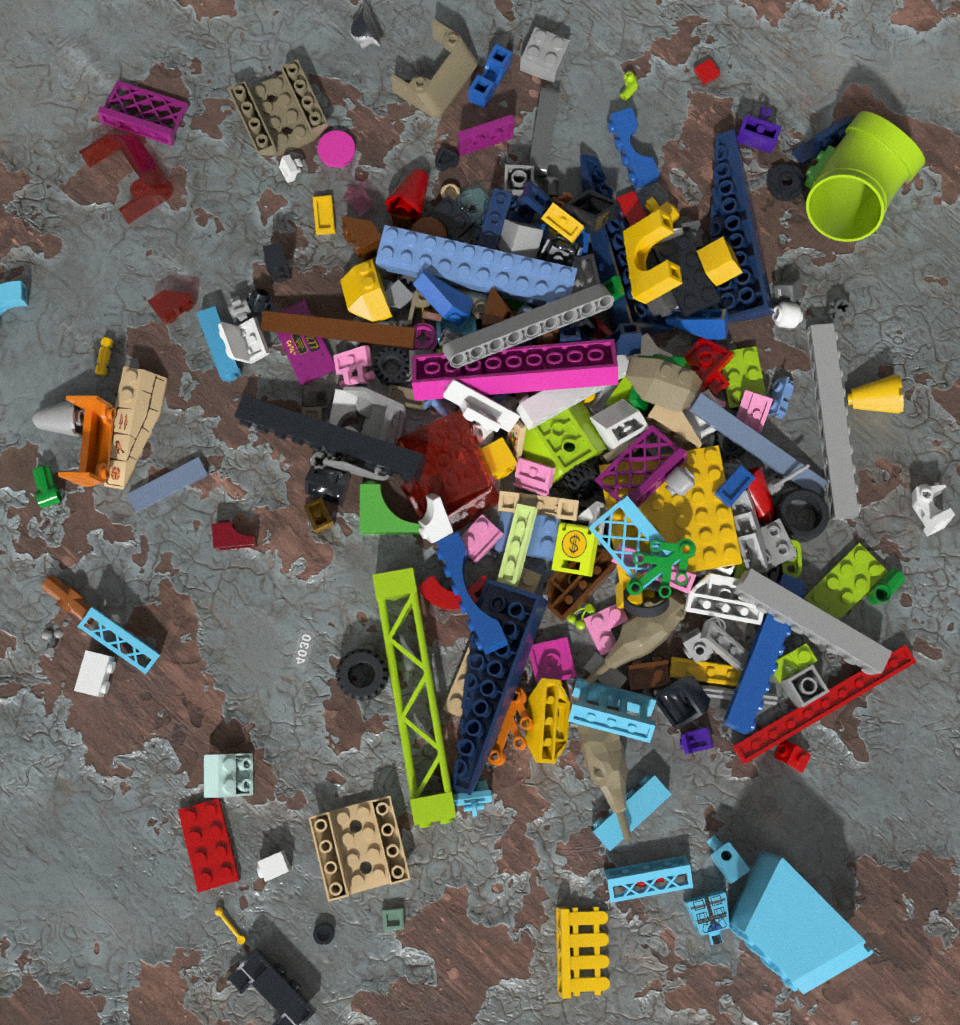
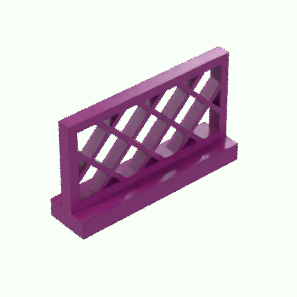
M117 80L104 107L100 106L98 115L101 124L173 146L175 142L174 136L189 105L186 102ZM122 88L128 90L129 94L119 97L118 92ZM144 95L147 99L136 102L134 97ZM132 98L134 104L124 107L122 101ZM162 101L165 105L154 108L152 103ZM120 103L122 107L118 110L110 109L112 105ZM150 104L152 109L142 113L139 107ZM175 106L181 107L179 112L172 114L170 108ZM136 108L139 112V114L135 116L127 114L128 111L134 110ZM168 110L170 115L159 118L157 113ZM153 114L157 118V120L152 122L145 120V117ZM170 120L174 122L172 128L165 127L162 124Z
M651 425L595 479V482L617 502L620 499L618 489L629 488L628 497L639 508L665 482V477L675 467H681L688 460L687 452L683 448L676 446L657 428ZM653 432L658 436V443H646V438ZM658 447V456L646 457V448ZM661 447H670L674 450L669 456H661ZM635 448H644V457H632V451ZM644 461V470L632 471V462ZM646 461H658V467L655 470H647ZM621 462H629V471H618V465ZM644 474V481L641 484H632V475ZM618 475H629V484L618 485ZM606 476H615V485H606L602 480Z

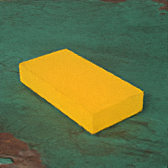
M332 195L313 197L316 235L336 234Z

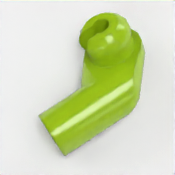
M631 71L626 72L624 75L626 88L620 94L624 101H627L638 88L637 78Z

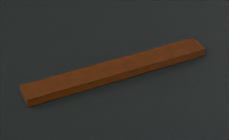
M263 311L261 331L412 349H414L417 330L411 327Z

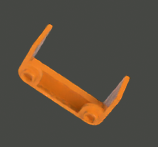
M66 396L67 401L84 409L85 412L79 472H58V476L82 487H91L105 483L110 478L111 473L109 464L116 410L112 404L98 396Z

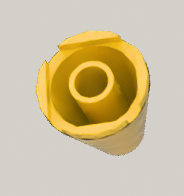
M894 374L850 389V393H847V404L851 405L852 409L902 413L904 399L901 394L902 382L900 375Z

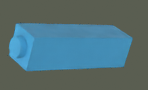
M213 306L196 312L219 376L223 382L236 380L242 374L237 361L227 355L224 340L219 335L218 324L222 320L218 310Z

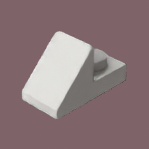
M596 501L577 516V521L589 524L588 526H590L607 511V505ZM600 523L596 526L600 529L599 534L603 535L605 523Z

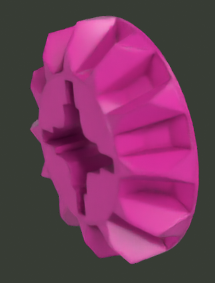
M418 323L411 327L417 329L415 338H420L422 331H424L425 338L429 339L424 341L423 346H421L420 340L415 339L414 349L412 350H433L436 348L438 343L437 331L433 326L427 323Z

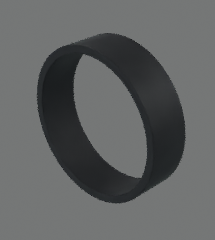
M654 580L643 590L658 592L661 582ZM633 584L631 589L637 591L639 587ZM626 587L623 591L624 607L634 616L642 618L656 617L663 614L669 607V597L655 606H637L627 599L631 594L627 591ZM668 588L661 589L662 594H667L669 591Z

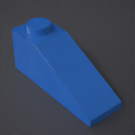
M425 270L413 281L416 289L444 319L460 327L470 316L473 300Z
M727 308L704 309L683 318L680 309H673V313L666 317L667 324L704 339L721 340L727 338L729 330Z

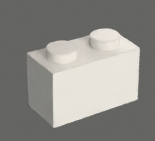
M86 650L74 691L104 697V694H107L110 687V682H108L110 673L112 674L115 670V657Z

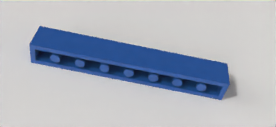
M785 573L777 578V584L802 599L804 598L806 593L804 589L805 582ZM764 613L762 623L759 625L744 670L741 672L722 721V725L742 734L753 731L756 726V714L761 711L764 705L763 695L770 689L771 682L769 680L771 674H775L778 668L777 658L783 654L785 649L783 642L785 637H788L792 631L791 626L786 623L777 622L773 619L774 616L769 613Z

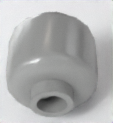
M677 466L665 477V482L668 484L665 488L673 496L675 494L684 496L694 487V479L696 477L687 467Z

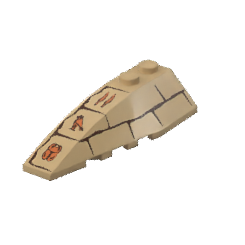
M123 367L115 404L116 418L113 422L109 464L111 473L110 478L104 483L105 487L125 490L136 467V462L139 456L141 457L144 451L143 448L152 435L155 423L160 418L168 378L143 369Z

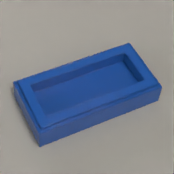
M740 464L714 495L730 508L756 477Z

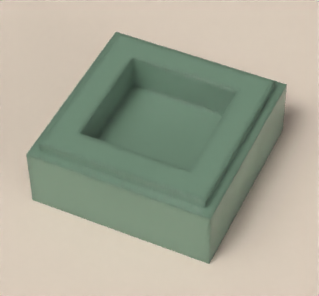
M403 907L382 908L383 931L405 929Z

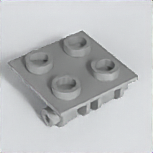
M780 518L760 528L769 569L785 561L795 559V556L798 554Z

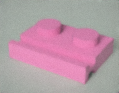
M745 389L736 418L761 435L773 398Z
M523 457L518 458L515 472L516 480L513 486L545 497L550 496L549 490L552 487L556 468Z
M482 514L461 536L468 556L477 564L504 534Z

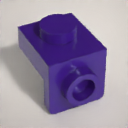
M709 727L681 734L680 746L685 751V754L714 748Z

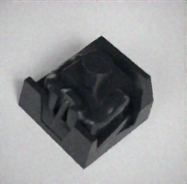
M588 189L566 203L565 212L585 227L587 234H594L603 228L604 225L608 224L609 220L613 221L618 218L620 203Z
M548 226L540 242L536 259L572 267L575 258L580 255L583 249L584 242L576 239L571 243L551 226Z
M312 465L305 478V494L316 498L322 497L323 500L342 507L350 483V473L343 475V472L330 466H325L322 470L320 468L315 469V466Z
M687 675L652 696L656 698V704L675 731L702 716L709 709L710 698L695 677Z

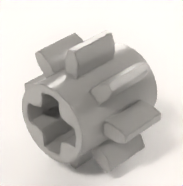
M239 296L230 299L231 304L227 305L232 319L238 318L239 322L248 319L247 314L251 311L246 299L240 300Z

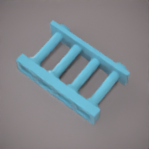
M577 677L572 696L579 698V701L573 700L568 718L569 722L650 743L656 721L647 719V716L651 717L656 698L597 682L590 686L585 679ZM587 700L599 703V706L588 704ZM607 706L619 708V711L607 709ZM627 711L638 713L639 717L627 714Z

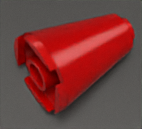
M414 169L387 197L385 204H387L386 210L391 216L393 214L410 216L412 224L421 218L429 183V177L424 170Z
M761 466L759 468L754 467L748 471L756 478L747 489L750 491L758 522L765 524L773 520L775 510L764 471Z

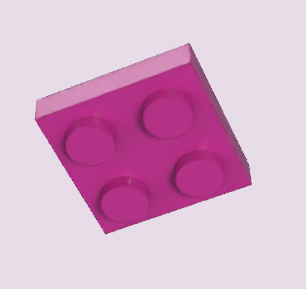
M567 637L532 645L529 657L536 686L541 678L562 681L577 677Z

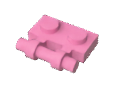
M364 345L333 355L336 375H343L344 380L339 382L341 388L355 387L358 383L365 384L375 378L373 371L367 372L366 367L372 366L369 346ZM357 370L358 375L353 377L352 372Z

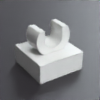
M290 155L282 156L279 168L287 183L295 181L296 175L301 172L300 167L303 164L300 159L292 160Z

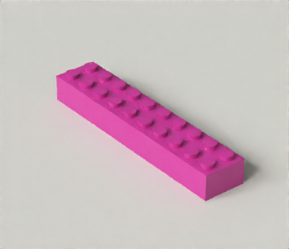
M614 339L510 347L459 368L452 367L444 353L412 355L415 401L443 399V393L452 379L483 395L618 385V362Z

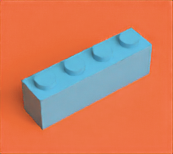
M648 775L644 776L638 782L640 786L636 790L630 789L626 793L627 809L624 812L630 832L672 795L655 775L650 777ZM610 807L608 810L609 814L604 819L602 816L592 824L594 828L591 830L609 851L624 839L617 815L613 813Z

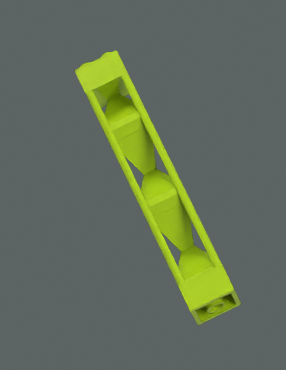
M413 568L373 574L375 595L378 601L411 797L410 803L414 825H419V828L432 826V822L440 821V824L451 823L453 818H456V810L415 573ZM409 598L391 630L386 602ZM412 607L422 662L393 639ZM394 646L424 671V675L405 709ZM425 684L436 742L406 718ZM407 725L438 751V755L419 789L417 788ZM438 763H440L444 792L420 796Z

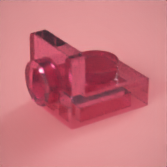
M352 186L345 191L346 196L343 197V200L350 204L358 217L375 205L362 186L356 188Z

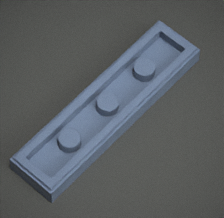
M197 457L128 493L127 496L135 511L139 512L207 477L208 473L200 458Z

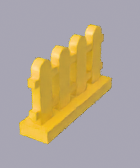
M564 906L556 907L557 994L563 999L571 998V992H573L574 996H580V992L594 991L595 995H601V991H605L610 987L609 979L600 976V969L606 968L609 965V958L604 954H600V946H606L609 942V937L607 934L599 932V924H605L608 921L607 913L599 910L598 906H592V911H578V907H571V912ZM578 925H593V933H578ZM579 947H593V954L579 955ZM579 969H594V977H579Z

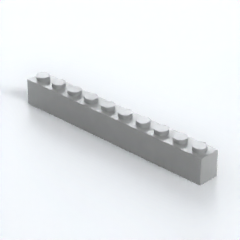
M834 323L810 325L806 330L824 480L827 481L825 488L829 519H853L859 516L861 505L857 501L858 484L854 480L856 467L851 457L853 445L849 441L851 429L846 419L848 407L844 403L846 391L845 387L842 386L841 380L843 378V369L839 365L841 353L840 349L837 348L836 342L838 340V331L835 330Z

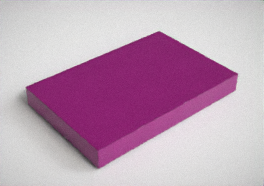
M513 115L458 132L459 155L462 156L513 139L515 121Z

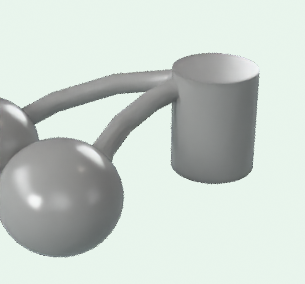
M62 629L54 631V636L59 638V642L54 648L50 640L53 633L50 630H44L41 633V637L44 640H48L51 644V647L45 651L46 657H52L55 649L60 645L61 637L64 635Z

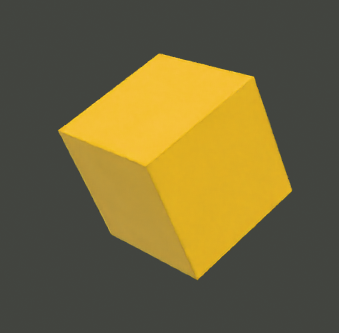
M724 237L697 251L706 275L716 287L743 273L734 250Z
M503 437L476 451V459L490 483L508 476L517 467V461Z

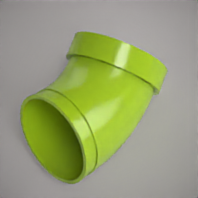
M868 111L859 112L846 128L845 137L825 162L807 197L806 211L811 224L821 234L833 240L852 242L873 234L882 223L890 202L905 182H910L925 165L923 153L910 137L888 120Z

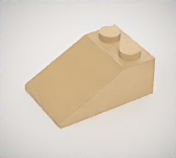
M655 405L645 420L649 427L653 425L675 445L683 448L685 451L699 449L702 445V442L682 411L676 412Z

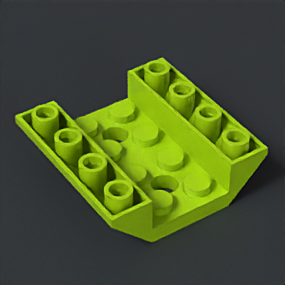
M582 401L531 430H528L526 427L522 454L526 459L556 468L552 485L561 480L563 475L570 469H574V466H579L580 463L587 461L593 456L596 458L609 450L590 420L592 416ZM572 443L575 446V450L572 452L565 451L564 444Z

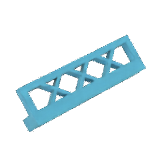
M94 606L90 608L87 615L77 626L145 674L161 655V653ZM92 617L99 622L100 629L90 630L84 625ZM103 631H112L116 634L117 641L107 642L104 640ZM94 632H100L101 637ZM127 642L132 645L134 653L124 654L121 652L120 643ZM111 644H117L118 649ZM144 654L152 660L144 668L138 663L137 655ZM134 655L135 661L131 659L129 656Z
M685 855L604 870L611 903L693 888L691 867ZM686 873L687 882L677 883L674 881L679 874ZM658 878L667 880L663 886L657 887L654 885ZM642 881L647 884L643 890L637 891L633 888L637 882ZM622 885L626 888L622 894L614 895V886Z

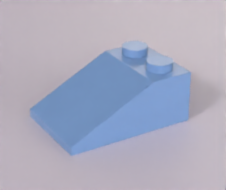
M501 512L498 529L504 535L495 544L494 551L505 552L514 513ZM536 515L526 557L553 561L561 519Z

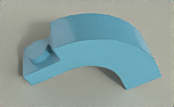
M22 281L0 284V316L12 307L28 306V287Z

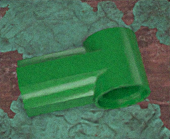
M40 466L32 470L37 487L35 495L40 508L62 503V496L59 488L55 485L51 467Z
M891 568L867 592L866 597L869 603L879 605L887 602L891 595L905 582L904 575L899 570ZM877 590H878V591L881 593V595H882V598H881V599H879V598L876 596V591H877Z

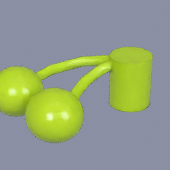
M587 604L584 608L578 610H584L581 619L577 620L574 613L567 618L568 622L575 623L577 629L583 630L586 626L583 621L585 612L587 611L590 615L596 612V609L591 604Z

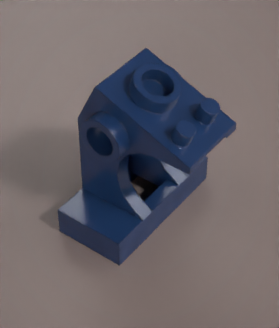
M532 181L525 183L522 195L512 198L507 217L508 220L529 223L534 218L535 213H539L543 217L552 203L556 205L558 203Z

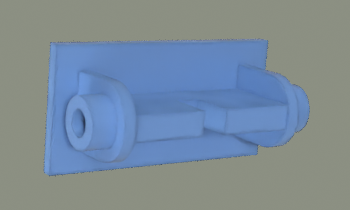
M788 376L776 379L772 387L771 397L773 401L768 415L776 414L775 417L783 419V416H786L789 403L784 401V398L790 400L794 389L793 381L789 380Z

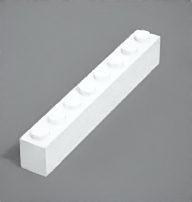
M648 333L641 336V354L631 356L617 355L618 380L626 376L630 357H638V355L653 356L660 353V350ZM608 386L536 391L534 396H526L519 401L516 412L528 430H531Z

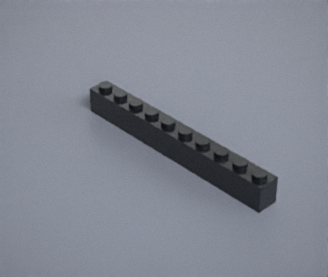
M246 395L242 396L234 415L243 427L251 428L253 426L261 433L268 434V432H271L279 439H292L291 442L299 446L306 444L314 451L320 452L324 450L332 457L338 458L342 456L350 463L356 464L360 462L368 469L374 470L378 468L386 475H399L400 479L406 482H411L412 480L419 482L427 462L426 457L422 453Z

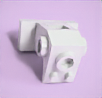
M939 482L934 483V486H929V484L919 485L911 494L912 507L925 526L923 531L926 536L944 529L955 516L951 508L942 511L933 503V497L941 494L942 490L946 488V485H940Z

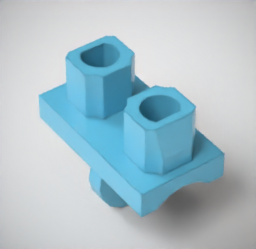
M478 781L476 792H473L472 795L458 790L454 794L455 806H463L464 812L472 811L473 817L477 816L476 810L484 809V803L492 802L491 790H489L486 781Z

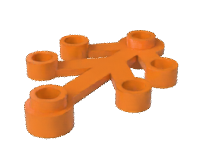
M518 687L514 696L518 694V699L514 701L513 697L496 745L488 757V761L495 766H501L506 761V754L503 748L510 730L514 738L513 746L516 749L523 750L527 746V741L523 738L515 720L516 711H518L521 717L520 726L523 729L530 730L534 726V721L529 717L524 705L527 695L523 689ZM529 720V725L525 727V721ZM522 740V745L518 747V741ZM497 753V759L493 760V755Z

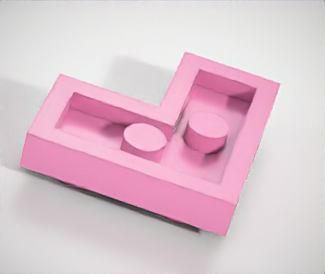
M617 604L583 619L600 656L608 653L617 642L611 629L628 620L624 609H617Z

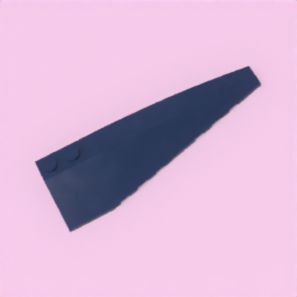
M733 129L716 135L715 169H713L714 187L712 188L713 202L711 205L709 229L710 243L724 237L734 250L743 272L717 287L712 282L720 303L709 307V309L727 308L729 323L753 320L775 314L750 190L736 132Z

